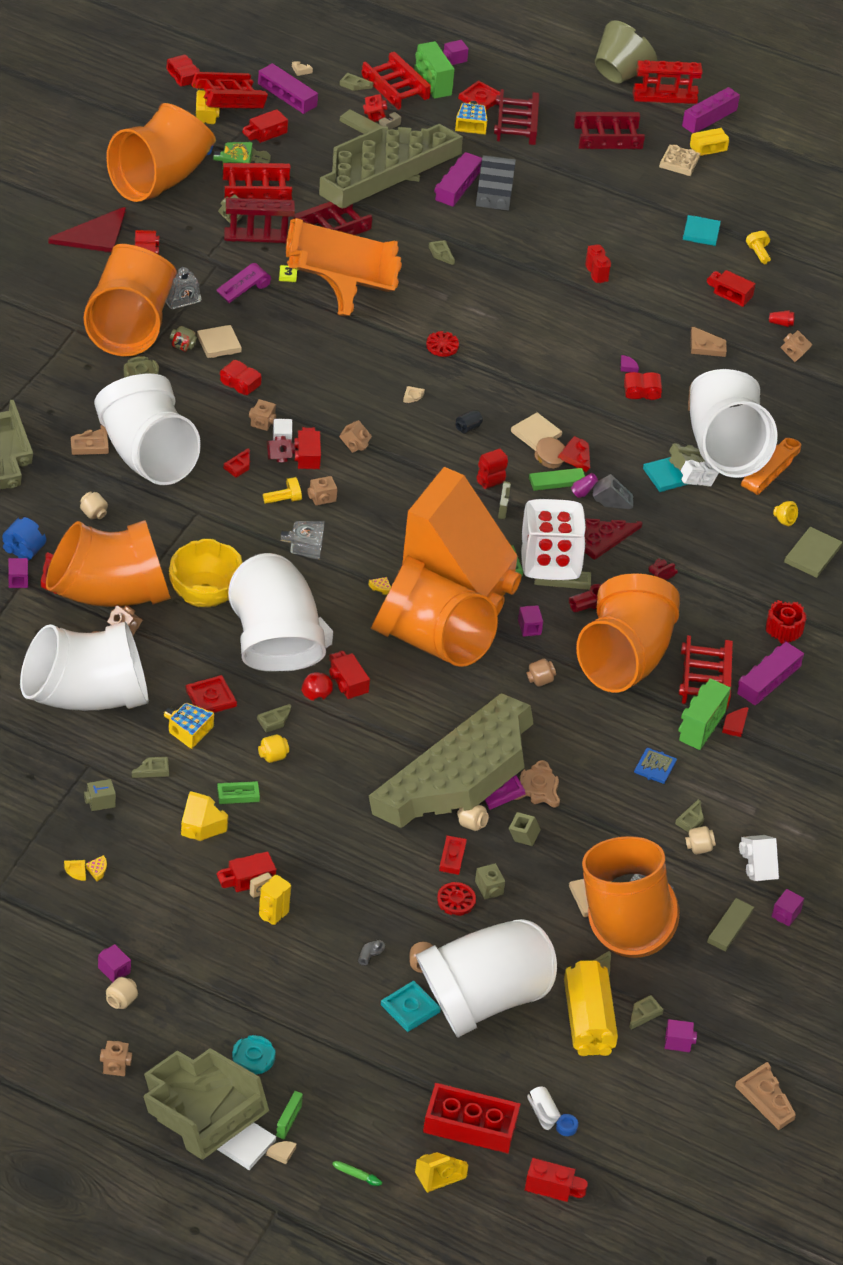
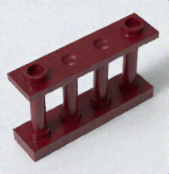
M501 89L500 95H497L496 105H499L498 125L494 127L497 141L500 142L501 133L522 135L529 138V145H535L539 93L533 92L532 99L529 98V100L503 98L504 89ZM503 104L528 106V110L503 107ZM502 114L527 116L528 120L502 117ZM502 124L527 126V129L508 128L501 126Z
M576 112L574 128L582 129L583 133L580 134L579 149H643L645 134H637L636 131L639 127L640 113ZM588 129H598L599 134H589ZM604 129H614L615 134H605ZM620 129H630V134H621Z
M226 198V214H231L230 227L224 228V241L287 243L289 216L294 217L295 214L294 200ZM237 214L248 215L247 228H237ZM255 215H265L264 229L254 228ZM272 216H282L281 229H271Z
M327 202L296 213L293 219L303 220L304 223L312 225L320 223L324 228L351 235L368 231L372 227V215L361 217L353 210V204L342 209L332 202ZM348 213L354 220L347 223L340 215ZM334 218L340 226L333 228L326 220Z

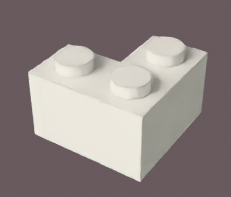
M766 835L741 837L742 842L739 843V850L743 857L748 859L749 864L746 865L747 876L754 881L779 879L776 838Z

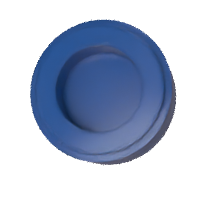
M563 1114L558 1118L556 1130L559 1134L572 1136L577 1132L578 1120L573 1115Z

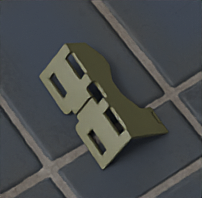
M252 147L251 162H270L271 155L267 151H257Z

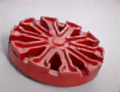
M438 331L429 335L426 347L434 355L447 357L458 351L459 341L452 333Z
M451 882L439 889L437 902L440 909L444 910L445 913L462 916L473 910L476 895L468 885Z

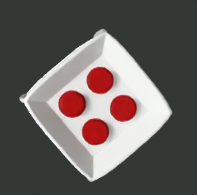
M536 499L526 503L522 526L523 544L521 550L522 567L525 576L547 580H573L580 577L585 551V516L581 503L553 499Z

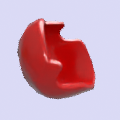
M314 672L305 678L301 691L305 697L312 701L318 697L324 700L332 693L333 683L328 675Z

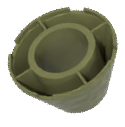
M615 20L610 21L605 26L595 58V65L604 77L620 84L637 76L638 61H657V56L644 36L641 38L635 33L636 29L624 22Z

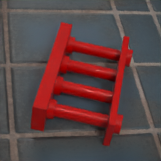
M395 51L389 53L388 63L372 68L367 62H363V78L373 82V87L398 110L401 109L402 99L416 94L424 100L430 98L431 85ZM387 69H391L394 71L384 76H380L378 74L379 72H382ZM398 77L403 80L392 85L387 82ZM405 86H410L412 88L411 90L402 93L396 91L397 89L403 88Z
M223 163V180H229V186H225L224 199L226 197L230 198L235 194L238 198L292 200V187H286V181L290 179V164ZM235 180L245 181L246 186H236ZM252 181H262V186H252ZM269 181H279V186H269Z
M687 635L686 643H682L681 654H684L683 684H680L679 687L682 704H686L687 695L698 696L700 688L688 687L689 681L707 683L711 678L731 687L733 641L725 640L724 647H720V649L691 646V636ZM690 653L718 656L722 661L717 663L690 659ZM689 667L718 670L721 675L718 677L689 673ZM730 690L729 699H728V704H727V708H726V709H728V706H729V701H730V697H731V690Z

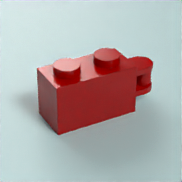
M276 109L250 119V125L245 126L242 133L249 140L257 139L261 143L287 133L288 119Z
M725 270L722 274L714 271L707 278V283L715 288L714 294L742 307L753 297L756 283L728 270Z
M302 427V431H298V438H294V446L297 449L295 450L294 461H298V469H320V431H315V427Z
M342 650L329 655L331 662L330 676L333 680L335 679L340 692L344 693L347 699L369 693L370 678L353 653L346 655Z
M269 852L256 853L229 861V868L218 871L217 878L222 888L234 886L235 891L240 892L250 889V881L258 876L269 873L273 877L276 875V868Z
M532 1158L524 1191L568 1202L569 1196L583 1198L586 1195L588 1183L585 1179L574 1176L575 1169Z

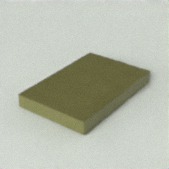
M809 527L786 556L784 563L817 578L842 547L843 542Z

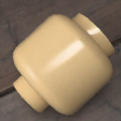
M88 492L81 498L80 509L91 520L96 518L102 519L107 514L108 503L98 492Z
M479 804L472 810L464 811L463 808H460L457 814L460 825L474 831L484 828L489 819L486 808Z
M707 826L690 829L689 837H685L687 848L692 849L694 854L711 852L713 846L716 845L713 830H709Z
M117 978L106 989L108 1004L115 1009L127 1008L138 996L136 983L129 978Z

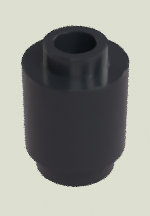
M471 410L457 417L455 425L458 431L467 433L479 427L483 422V418L479 411Z

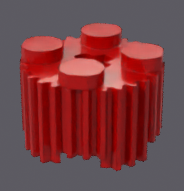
M779 600L774 602L768 613L766 632L771 634V637H775L774 639H778L781 644L799 639L803 634L806 622V615L803 612L804 606L801 607V604H798V602H793L792 604L790 602L782 603Z

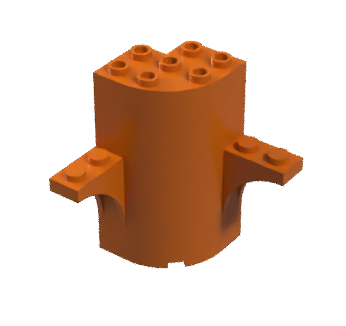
M297 218L290 221L286 243V257H289V261H287L288 266L292 269L317 274L324 278L336 294L338 315L350 316L353 312V298L357 293L356 284L385 292L395 291L399 282L397 279L398 272L402 266V262H400L401 257L396 256L399 249L397 246L398 241L383 243L304 223L303 220Z

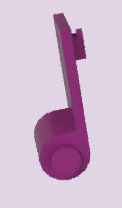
M252 263L216 291L230 303L253 285L260 289L267 287L270 284L271 276L257 263Z

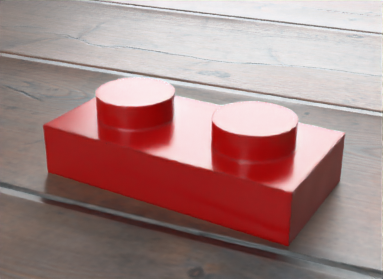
M452 836L446 837L439 871L459 875L467 839Z

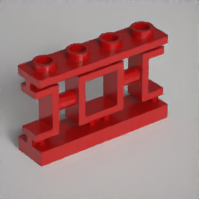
M638 61L637 76H644L643 84H634V101L697 104L699 90L698 86H692L693 78L701 79V63ZM649 73H657V76L649 77ZM681 74L688 75V79L680 78ZM661 77H674V85L660 84ZM647 84H655V87H647ZM679 85H687V87L682 89L679 88Z
M196 72L191 84L193 88L205 90L204 99H207L206 105L213 108H264L268 97L266 91L254 90L252 88L254 81L250 80L251 75L249 73Z

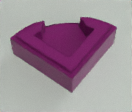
M621 355V371L638 373L639 366L637 362L628 356Z

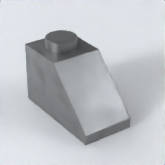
M611 474L594 485L593 497L604 507L633 508V494Z

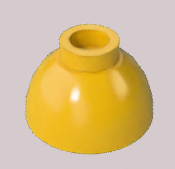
M793 501L784 502L775 507L774 516L777 517L781 524L789 527L797 519L798 507Z

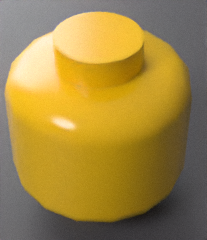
M276 734L263 738L261 746H258V752L261 758L264 757L267 762L272 763L283 760L286 757V754L289 753V745L286 738Z

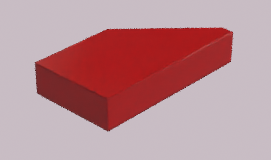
M246 449L224 463L223 469L236 478L248 471L250 466V450Z
M748 707L727 714L722 733L741 737Z

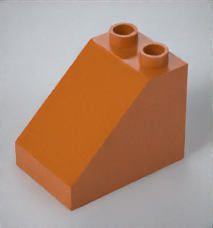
M443 467L408 511L402 565L407 555L425 563L424 568L488 597L495 605L498 616L504 604L503 596L505 593L513 595L521 582L522 575L515 572L517 554L463 474Z

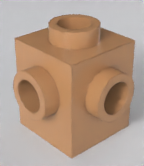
M797 330L793 335L789 333L783 339L785 343L780 348L796 362L812 344Z
M259 399L255 407L251 408L249 412L251 426L268 431L270 425H273L274 419H276V404Z
M358 420L347 425L339 437L353 453L357 450H364L369 445L368 442L372 436Z
M332 476L310 480L308 496L313 500L315 506L336 502L337 486Z
M117 605L110 613V618L107 622L114 625L126 621L132 635H134L143 620L134 614L136 611L131 607Z
M107 1041L106 1049H101L100 1062H103V1074L125 1076L127 1065L130 1066L132 1061L129 1043Z

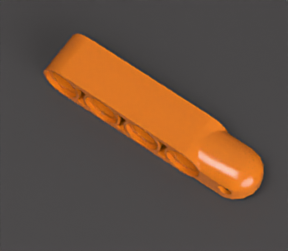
M785 438L776 446L767 464L759 471L745 476L741 486L759 495L791 464L793 458L801 450V443L793 438Z

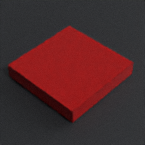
M477 81L461 92L458 99L465 103L476 101L478 105H484L487 111L496 104L497 95H500V92L481 81Z
M222 675L186 685L185 690L194 706L213 713L237 707V701Z

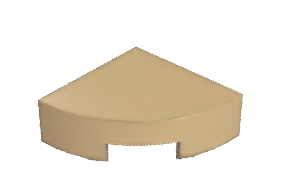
M299 61L292 62V68L297 76L313 72V68L308 64L306 66L300 64Z
M407 386L403 402L411 403L420 400L424 396L425 389Z
M287 1141L276 1143L267 1150L266 1156L287 1164L296 1149V1143Z

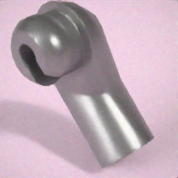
M377 940L365 944L358 962L361 965H367L370 957L382 953L385 949L384 942Z

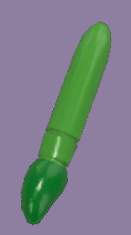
M340 1161L332 1163L336 1169L367 1181L370 1185H382V1181L373 1174H368Z

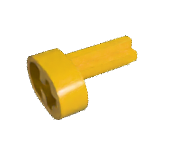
M766 231L749 234L746 237V243L750 249H754L761 263L767 264L771 258L764 247L770 243V237Z
M297 477L286 480L288 489L264 493V504L291 499L292 502L302 500Z

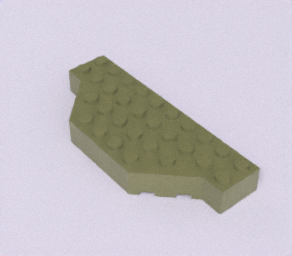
M441 124L428 129L421 128V131H411V128L398 127V130H390L387 126L376 128L334 147L332 172L320 177L319 195L343 209L462 154L463 136Z
M499 694L371 793L369 800L372 815L402 828L415 817H422L423 813L435 812V815L452 813L451 809L463 808L464 811L472 810L525 768L521 734L533 725L531 705L505 694Z

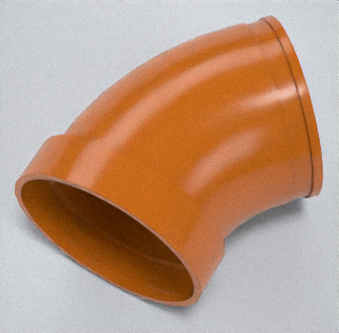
M163 103L144 127L138 126L123 129L111 138L107 149V168L110 179L116 190L130 201L139 202L155 198L190 175L206 157L211 146L216 142V138L213 132L191 113L178 106Z
M129 244L115 245L108 258L99 284L91 294L84 312V326L92 342L103 351L117 356H133L147 350L155 342L162 324V310L173 285V280L177 275L176 268L168 260L150 250Z
M146 520L128 525V530L119 532L101 531L86 526L82 522H75L61 539L51 560L46 577L47 590L56 592L58 595L70 600L93 606L116 607L118 605L123 607L149 601L153 605L171 599Z
M407 555L371 629L386 637L391 634L455 666L463 667L475 663L487 652L494 640L498 623L495 605L488 597L424 568L425 563Z
M647 574L619 575L607 580L600 586L597 598V615L599 618L581 630L576 647L579 664L584 674L594 685L607 692H622L643 680L654 670L667 650L674 624L679 618L680 594L678 590L668 581Z
M628 836L608 839L590 848L583 857L582 866L588 902V917L596 937L607 949L624 957L640 958L661 950L675 934L680 914L677 897L667 880L665 854L662 848L648 839ZM627 874L646 876L631 882H611Z

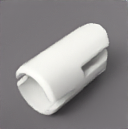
M542 1086L534 1088L530 1091L531 1096L528 1094V1100L541 1126L549 1130L561 1115L547 1088Z

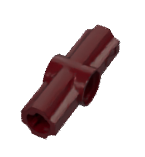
M594 584L590 587L589 591L569 597L571 610L579 612L588 608L597 609L598 590L601 584Z

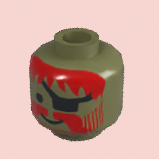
M179 326L177 330L173 329L170 335L172 346L184 352H187L189 349L192 350L197 340L195 332L184 326Z

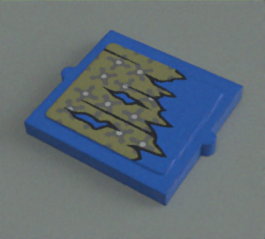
M646 748L634 773L647 777L648 780L652 779L665 784L677 758L666 755L664 752Z

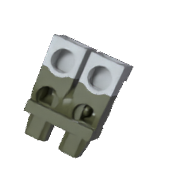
M674 443L669 450L672 455L669 461L682 472L683 477L681 480L684 484L712 486L719 472L703 459L699 449L694 448L693 445L681 447L679 444Z

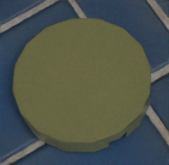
M137 356L129 359L128 363L124 364V376L126 378L138 374L159 375V365L153 359L151 361L148 360V357Z

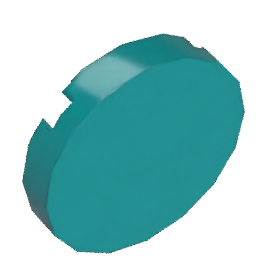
M251 1035L248 1038H242L237 1041L233 1047L232 1059L233 1062L256 1075L268 1071L273 1066L276 1052L268 1039L262 1036Z

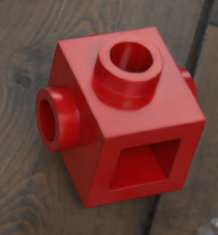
M381 94L366 97V104L363 105L365 115L367 114L368 118L374 122L384 117L386 118L385 110H388L386 100L382 99Z

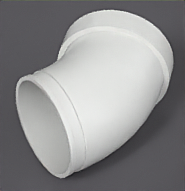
M729 369L709 371L694 379L690 387V417L693 433L703 459L717 472L729 477H745L759 471L770 460L777 444L775 421L770 413L760 405L759 383L752 376L744 372ZM737 404H743V405L737 406V407H730V406L737 405Z
M158 374L133 375L111 383L98 393L94 404L99 421L106 427L110 440L118 454L132 470L145 479L159 485L176 483L191 472L199 457L200 436L195 425L189 419L177 413L174 407L175 397L171 383L166 377Z
M272 553L259 554L243 562L233 574L228 592L231 607L240 617L244 632L240 638L243 662L249 667L262 671H294L312 666L322 660L326 654L324 630L319 625L317 608L312 592L298 569L285 557Z
M127 622L107 626L106 631L96 633L72 632L54 625L43 627L31 642L23 662L20 678L23 696L38 703L69 710H103L125 705L130 709L148 704V691L142 664Z
M523 919L481 929L438 949L434 945L416 955L421 970L457 1038L476 1029V1023L490 1016L543 998L551 990L557 972L556 954L548 935L537 924Z

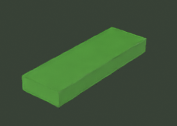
M582 468L529 474V480L534 491L571 487L574 482L585 477Z

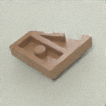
M691 327V354L726 357V340Z
M103 425L97 431L93 432L90 429L83 434L71 437L72 455L108 454L109 452L107 430Z

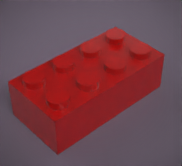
M435 1083L425 1116L423 1133L508 1154L518 1120L520 1103Z

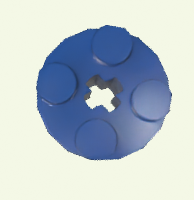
M26 517L23 519L17 518L3 533V548L7 553H13L18 558H28L29 561L45 545L46 536L45 534L41 535L38 530L39 525Z

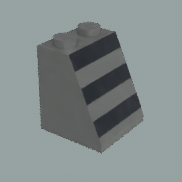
M483 155L476 206L509 210L516 160Z

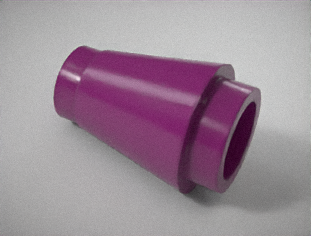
M590 473L574 482L571 490L578 498L585 497L598 482V478L595 474Z

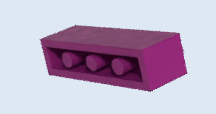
M273 63L259 70L258 84L304 114L317 107L318 93Z
M727 87L685 110L682 126L691 133H696L737 111L740 94Z
M467 152L459 157L456 164L451 166L448 174L443 176L440 184L436 185L434 190L436 193L435 200L453 207L480 174L482 158Z
M785 642L780 647L777 646L771 655L765 656L758 666L755 665L746 676L743 675L739 679L737 694L756 706L801 667L804 653L788 642Z

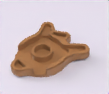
M540 760L527 771L524 769L521 772L519 781L526 794L514 800L529 796L533 804L545 802L551 807H558L560 805V799L556 793L559 779L558 776L555 777L552 774V769L549 767L548 762Z

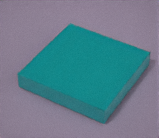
M688 215L683 240L716 246L721 221Z
M671 457L646 463L643 466L644 471L659 492L688 485L684 484L681 480L683 474L679 468L670 463Z
M414 980L381 1000V1006L407 1032L440 1013L441 1007Z

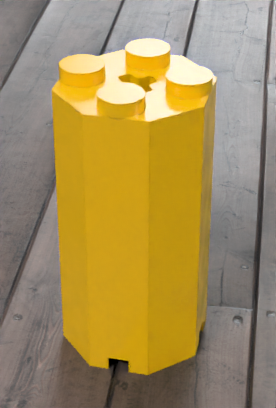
M579 961L575 963V968L571 969V966L568 967L564 976L573 1048L578 1050L580 1056H606L611 1054L612 1049L616 1047L618 1038L608 968L605 966L602 968L598 961Z

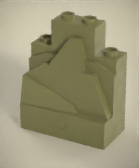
M10 400L9 411L0 412V490L20 486L22 474L19 466L32 464L33 451L14 400Z
M211 1048L194 1060L177 1050L144 1074L149 1092L143 1096L148 1113L155 1116L158 1122L181 1135L186 1150L202 1160L269 1111L260 1077Z

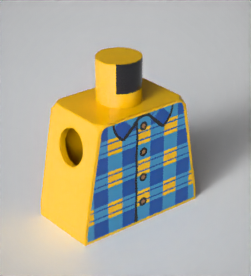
M476 101L462 103L456 117L455 131L486 134L487 115L485 106L478 105Z
M184 703L178 710L168 707L164 713V717L169 719V732L191 749L214 727L213 712L189 703Z

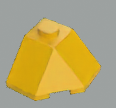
M190 791L182 818L181 835L201 841L224 833L228 829V815L223 810L219 811L214 806L215 801L211 797Z
M436 1152L430 1155H423L417 1159L415 1173L428 1193L465 1179L467 1177L468 1164L465 1161Z

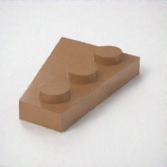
M766 1062L738 1080L735 1087L780 1130L794 1121L796 1114L786 1095L779 1088V1082L773 1076L769 1063Z

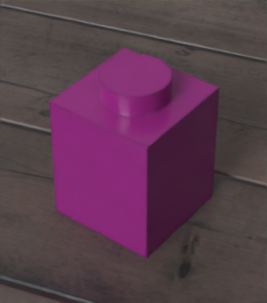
M462 40L445 43L443 53L451 65L467 62L469 48Z
M9 558V588H28V558Z
M539 606L520 607L518 622L522 636L541 635L543 619Z
M786 889L775 903L772 917L790 926L801 912L804 898Z
M114 944L98 954V968L114 982L117 978L125 977L131 973V959Z
M668 1019L665 1032V1049L690 1052L691 1045L696 1044L697 1032L693 1031L694 1022Z

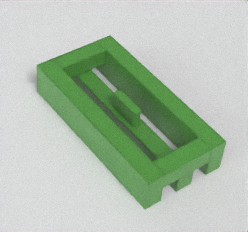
M258 781L218 783L217 785L219 804L259 802L260 800Z
M294 1091L277 1123L276 1137L285 1139L302 1107V1093Z

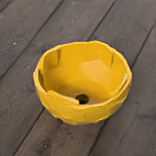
M214 539L191 541L179 548L171 558L169 576L176 593L190 605L196 607L218 606L229 601V584L233 574L243 563L241 555L230 545L219 543Z

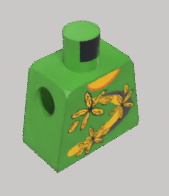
M252 142L225 143L224 151L214 150L213 160L223 161V163H251Z

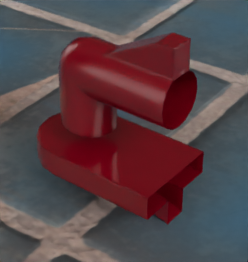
M660 558L653 565L649 566L648 569L654 576L664 580L678 573L674 563L667 565V562Z

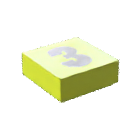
M280 265L279 281L296 282L297 270L289 266Z

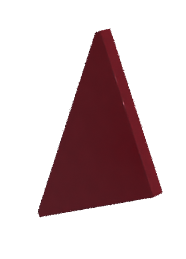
M126 207L50 236L48 243L111 252L117 243Z
M585 519L584 553L596 560L642 528L643 523L641 521L626 523L625 520L605 522L600 521V519Z

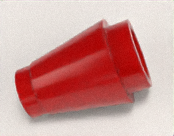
M790 310L770 313L769 323L785 327L794 326L795 313L790 312Z

